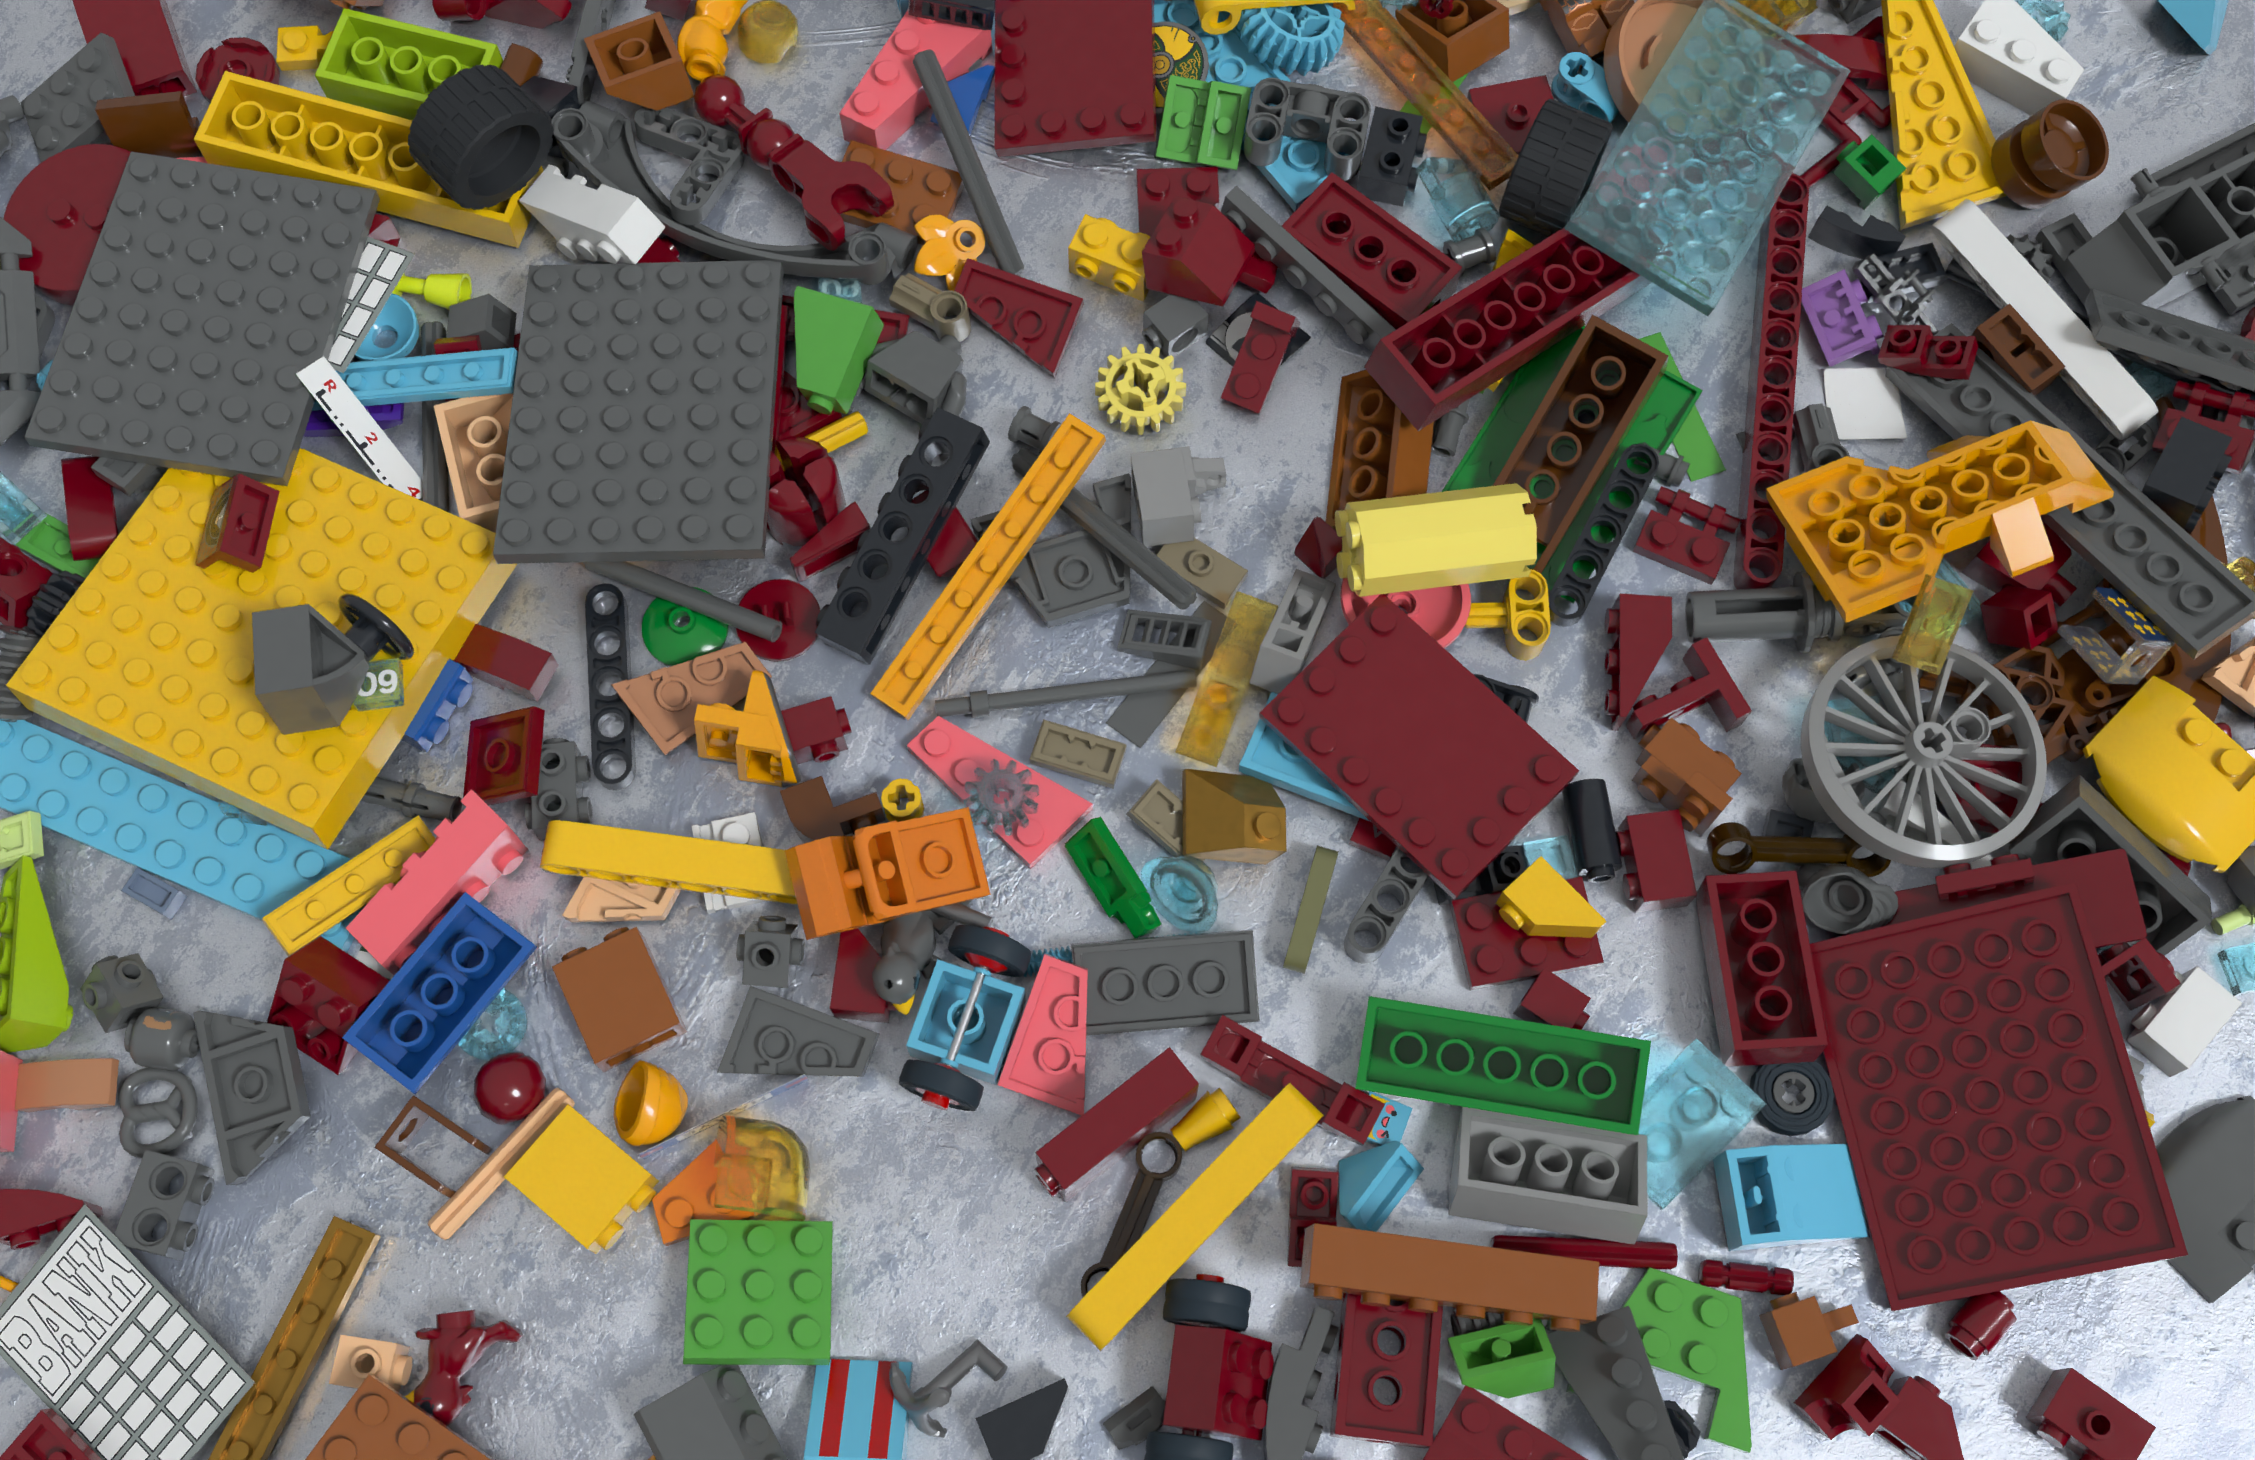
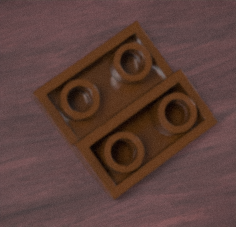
M181 91L97 100L95 111L113 146L130 152L170 158L203 156L194 141L200 126L197 117H191Z

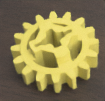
M1138 344L1137 353L1131 354L1125 346L1121 348L1120 359L1109 355L1107 357L1108 368L1099 367V382L1095 383V396H1099L1098 409L1099 411L1108 410L1107 422L1109 424L1118 419L1121 420L1122 432H1126L1130 425L1136 426L1138 435H1143L1144 427L1150 425L1155 432H1159L1162 419L1172 424L1174 422V411H1182L1184 399L1181 397L1186 396V383L1181 382L1183 381V369H1173L1174 357L1172 355L1162 360L1159 347H1155L1151 354L1145 353L1143 344ZM1124 374V378L1116 382L1119 376ZM1168 391L1164 401L1158 405V399L1165 397V392Z

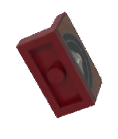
M240 473L215 489L195 565L205 569L220 559L251 573L260 569L280 491Z

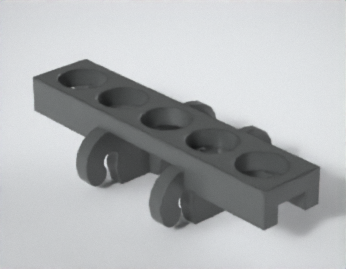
M1873 253L1868 255L1852 270L1873 294V301L1883 306L1896 322V325H1911L1910 321L1915 319L1913 325H1930L1933 335L1939 332L1923 313L1927 308L1923 303L1925 301L1927 303L1933 300L1931 296L1936 290L1934 288L1927 290L1916 277L1919 273L1918 268L1911 272L1907 269L1903 272L1905 277L1895 279ZM1866 264H1871L1875 267L1876 276L1874 278L1864 269ZM1885 280L1888 284L1881 289L1877 282ZM1908 283L1920 295L1913 303L1901 290ZM1893 295L1899 296L1902 300V307L1898 311L1893 310L1889 305L1890 298Z

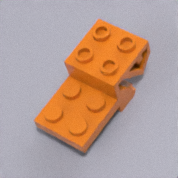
M969 807L900 822L892 821L855 830V835L829 836L785 850L806 940L883 923L905 915L991 895Z

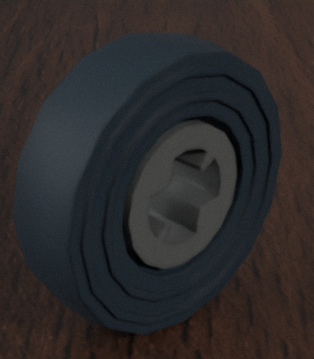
M1817 1062L1759 1065L1751 1076L1748 1096L1751 1109L1760 1123L1775 1133L1796 1136L1807 1134L1823 1124L1832 1110L1834 1092L1831 1079ZM1783 1083H1786L1787 1088L1795 1085L1800 1092L1796 1096L1800 1102L1799 1105L1796 1106L1794 1100L1787 1104L1782 1099L1786 1092L1781 1086Z

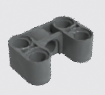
M1277 78L1263 79L1254 88L1246 123L1244 142L1246 159L1257 166L1273 164L1279 157L1283 136L1327 143L1324 157V169L1327 175L1333 172L1344 181L1352 179L1360 169L1371 105L1366 97L1356 92L1339 91L1316 84H1300ZM1267 103H1272V104H1275L1276 106H1268V105H1265V104H1267ZM1345 118H1353L1356 121H1349ZM1258 138H1266V139H1269V140H1268V141H1260V140H1258ZM1339 152H1344V153L1349 154V156H1342V155H1339L1338 153H1339Z

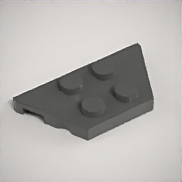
M196 1011L193 1015L226 1185L242 1184L311 1117L294 1030L292 1027L206 1011Z

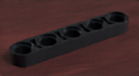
M1633 444L1622 453L1548 596L1550 621L1562 627L1572 626L1582 618L1658 470L1659 458L1651 447L1643 444ZM1632 457L1643 458L1649 465V471L1645 474H1635L1627 467V460ZM1614 491L1625 492L1631 498L1632 505L1626 509L1616 508L1609 501V494ZM1595 526H1606L1612 531L1614 540L1608 544L1598 543L1591 536V529ZM1579 560L1589 561L1595 567L1596 575L1590 579L1580 578L1573 571V564ZM1559 596H1570L1576 601L1578 610L1573 614H1563L1556 609L1554 600Z
M603 583L593 587L585 599L592 768L594 775L603 787L609 790H621L632 783L636 774L634 718L632 712L617 693L612 696L600 694L599 684L604 678L609 676H616L622 681L632 679L628 606L623 593L618 587ZM604 596L617 598L618 606L615 611L607 615L597 613L595 605L600 598ZM615 636L620 639V646L616 652L610 655H602L597 652V644L603 637ZM610 717H619L624 721L622 732L614 737L602 735L600 731L602 723ZM613 758L624 760L626 762V770L623 775L615 779H608L603 776V766L607 761Z

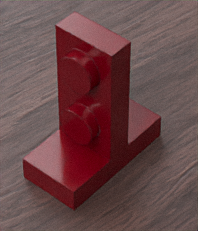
M1256 301L1250 315L1252 322L1221 398L1260 414L1291 338H1295L1300 321L1293 315Z
M1707 637L1692 644L1682 659L1692 676L1673 685L1670 688L1671 693L1659 699L1655 694L1647 696L1632 707L1634 711L1625 726L1633 739L1646 734L1654 724L1658 727L1663 726L1671 717L1675 720L1708 703L1726 732L1741 726L1750 715L1752 710Z

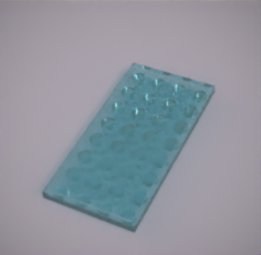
M1703 0L1564 229L1691 307L1709 316L1715 309L1851 70L1736 0Z

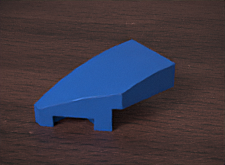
M992 65L983 66L947 82L969 136H971L981 102H986L995 74V67ZM933 112L930 122L940 127Z

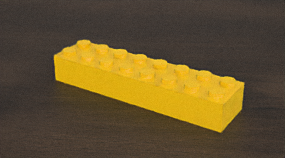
M227 71L224 72L194 137L195 143L209 164L374 189L380 198L377 211L519 248L532 217V214L519 200L543 172L541 165L539 171L527 182V185L506 201H502L489 208L466 209L457 204L411 157L408 134L411 131L412 120Z

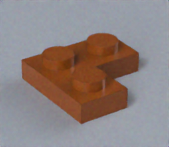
M1653 755L1646 760L1632 779L1638 785L1639 792L1647 800L1653 803H1660L1668 810L1679 809L1683 829L1689 832L1695 831L1699 836L1704 834L1733 799L1698 770L1685 782Z

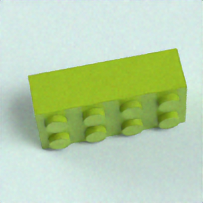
M344 8L315 73V77L327 98L413 120L417 110L428 98V95L448 77H452L457 72L476 65H494L500 69L503 58L497 44Z

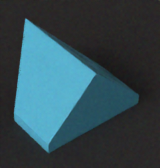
M2158 0L2208 55L2216 50L2229 0Z

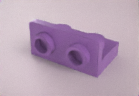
M1844 269L1802 288V304L1830 367L1867 350H1871L1873 356L1880 352L1876 340L1884 336L1875 315L1866 317L1861 304L1868 302V299L1859 279L1850 282Z

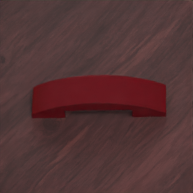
M1802 34L1759 42L1764 61L1763 84L1787 85L1790 75L1865 78L1866 89L1888 90L1884 43L1861 37L1837 34Z
M1224 1015L1221 1016L1200 1054L1203 1059L1270 1101L1291 1083L1324 1115L1316 1124L1317 1126L1362 1146L1385 1106L1381 1101L1359 1089H1355L1350 1084L1344 1082L1342 1085L1262 1041V1036Z

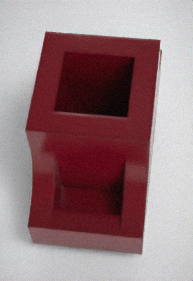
M1856 1334L1793 1403L1822 1435L1832 1440L1838 1434L1847 1430H1859L1870 1436L1897 1407L1901 1400L1888 1387V1381L1895 1370L1868 1339Z

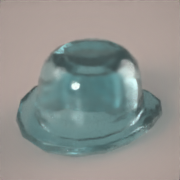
M1185 855L1179 857H1158L1145 864L1141 871V881L1147 889L1146 892L1149 893L1151 904L1168 922L1181 930L1192 933L1197 932V934L1210 930L1217 919L1218 901L1216 898L1218 884L1211 868L1202 860Z

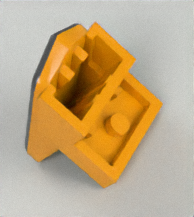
M759 670L752 671L743 711H737L733 707L722 703H713L710 706L697 705L694 725L698 757L737 763L738 780L778 787H782L783 783L796 784L801 781L802 777L776 692L770 677L766 673Z

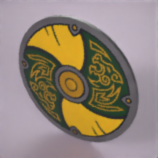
M1167 21L1155 22L1156 114H1162L1169 75L1206 81L1209 70L1207 50L1200 37L1193 30L1182 24Z

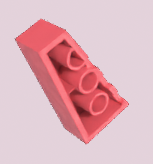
M907 10L839 113L844 140L848 142L853 140L887 150L915 124V118L927 107L932 108L913 64L915 55L928 49L933 50L948 82L969 73V68L977 60L981 59L983 61L992 52L991 30L975 29L911 16Z

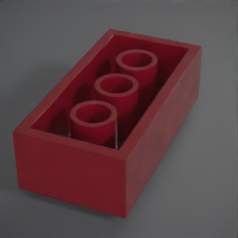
M1781 871L1705 876L1695 898L1723 1067L1815 1062L1828 1046L1797 872Z

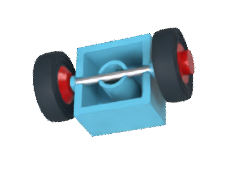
M957 925L949 940L948 950L960 960L972 965L974 969L972 971L937 959L906 1044L909 1055L920 1060L910 1059L906 1061L899 1077V1085L909 1092L922 1097L921 1102L934 1108L948 1110V1107L964 1111H976L980 1104L984 1087L970 1077L994 1085L997 1084L1026 1002L1025 988L993 978L991 973L1009 977L1024 976L1031 959V951L1001 930L992 927L981 928L971 925Z

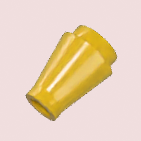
M1219 1087L1211 1094L1207 1090L1170 1131L1181 1147L1187 1152L1193 1146L1234 1129L1232 1124L1239 1120L1241 1116Z

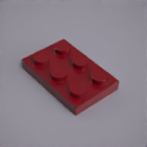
M1583 878L1565 879L1588 902ZM1502 892L1454 900L1449 904L1470 991L1535 979L1544 968L1557 975L1600 967L1604 963L1597 933L1592 938L1527 935L1521 928L1515 930L1509 926L1499 913L1501 908L1496 904Z

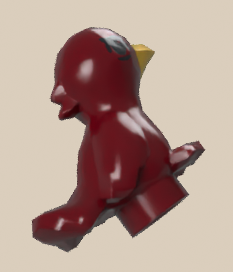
M475 1310L436 1314L437 1328H422L415 1332L417 1338L430 1340L428 1346V1371L422 1382L405 1397L444 1425L452 1424L459 1416L461 1410L471 1401L468 1393L473 1390V1385L465 1384L461 1386L460 1378L476 1365L488 1347L497 1342H520L523 1337L521 1330L511 1325L507 1320H502L489 1326H476Z

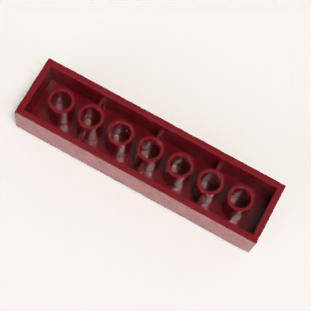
M1617 195L1380 339L1364 368L1417 431L1585 326L1592 314L1596 317L1601 316L1651 284L1672 255L1621 197Z

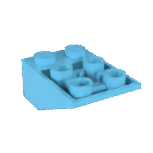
M1848 1144L1770 1145L1730 1149L1723 1151L1713 1158L1729 1252L1869 1237L1860 1189Z

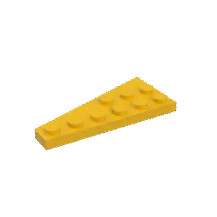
M1881 0L1894 156L1906 167V170L1896 180L1900 230L1943 217L1966 198L1976 205H1980L2007 196L1996 181L1991 164L1992 148L1996 140L1934 1Z

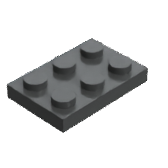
M103 33L98 34L20 102L41 163L66 149L88 145L105 131L95 111L97 100L135 96L113 37Z

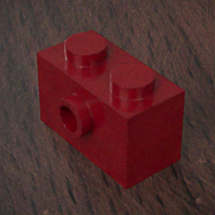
M2073 1368L2055 1370L2026 1416L2029 1421L2039 1427L2037 1433L2040 1437L2058 1448L2066 1446L2080 1456L2079 1460H2137L2156 1428Z

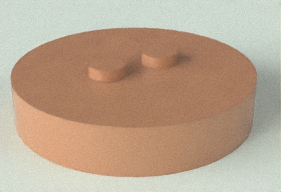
M1637 0L1614 23L1604 49L1605 79L1616 107L1629 124L1639 133L1666 147L1683 150L1698 149L1725 137L1751 115L1762 93L1764 61L1758 39L1744 15L1728 0Z

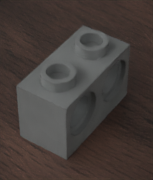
M145 1150L114 1235L125 1247L182 1261L185 1252H188L193 1247L197 1238L198 1226L196 1221L202 1205H206L214 1190V1179L212 1177L215 1170L196 1162ZM182 1173L184 1176L183 1186L177 1193L171 1195L169 1191L170 1182L177 1174ZM165 1219L167 1222L166 1233L161 1239L154 1241L152 1235L154 1226L160 1220Z

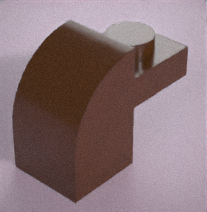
M822 776L780 791L792 825L798 837L804 843L829 836H845L850 833L855 835L854 831L857 829L877 825L886 820L876 792L833 807Z

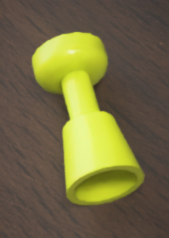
M404 272L392 293L400 297L403 292L423 295L426 302L449 310L451 305L471 299L472 283L467 273L430 274L426 279L405 276Z

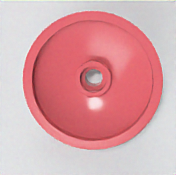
M1343 578L1340 592L1341 606L1347 623L1350 625L1380 594L1359 597L1354 591L1350 590L1348 578ZM1469 584L1385 594L1397 606L1405 608L1406 614L1444 649L1453 643L1462 632L1471 608Z

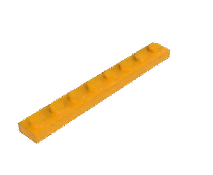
M1068 414L870 694L875 699L909 721L1106 442L1105 435L1072 414Z

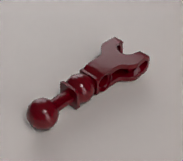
M716 74L704 78L696 87L693 100L694 108L701 119L719 127L730 125L738 131L743 153L746 156H750L755 165L765 170H771L772 178L777 180L790 195L803 205L808 234L828 250L834 251L847 242L845 239L844 221L840 216L842 213L851 209H862L875 217H880L894 207L890 186L869 165L857 161H834L813 143L804 140L798 133L795 134L789 124L779 119H774L772 111L768 108H764L755 115L744 106V93L734 79Z

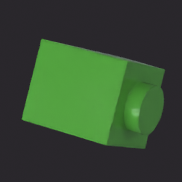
M1533 1318L1531 1326L1505 1324L1448 1338V1346L1462 1385L1507 1399L1554 1388L1556 1356L1541 1319Z

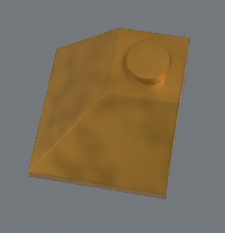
M1192 769L1182 771L1183 857L1266 865L1287 852L1286 808L1272 784L1247 775Z

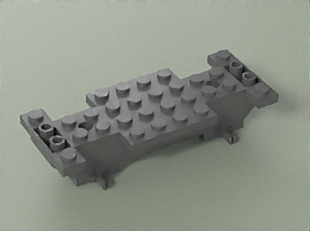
M2255 123L2151 175L2147 168L2138 171L2130 180L2135 184V189L2143 200L2124 210L2116 221L2095 237L2090 235L2075 213L2042 228L2035 237L2038 243L2043 242V250L2046 254L2053 255L2052 262L2083 305L2093 288L2136 302L2139 305L2142 304L2156 309L2207 284L2230 316L2255 303ZM2122 357L2123 360H2124V361L2126 362V364L2128 365V367H2131V366L2137 364V363H2135V362H2133V361H2130V360H2128V359Z

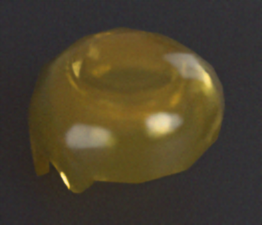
M776 0L756 1L743 11L739 19L737 32L740 50L747 58L759 63L781 62L785 52L791 46H796L798 19L788 6Z

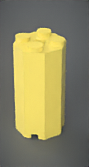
M1517 483L1348 502L1345 510H1337L1335 512L1336 532L1339 537H1342L1343 551L1337 553L1338 575L1341 579L1348 578L1350 590L1354 591L1359 597L1529 577L1531 570L1527 565H1534L1537 559V527L1534 514L1525 515L1522 504L1531 503L1528 492Z

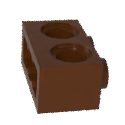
M2010 303L1976 327L1971 335L1976 337L1978 347L2034 397L2050 386L2066 367Z

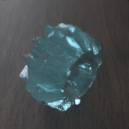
M993 759L990 763L991 772L987 773L983 768L977 767L974 770L977 781H967L965 783V791L971 796L964 799V807H969L970 811H974L971 818L975 826L987 821L986 831L988 834L993 835L998 825H1003L1005 835L1010 836L1013 834V822H1016L1020 827L1026 828L1029 825L1026 814H1036L1038 812V803L1033 799L1039 795V787L1035 784H1029L1032 774L1028 769L1016 774L1017 763L1010 760L1005 770L1000 769L998 760ZM1000 791L1008 792L1009 801L1004 798L1003 804L995 803L994 794L1000 797Z

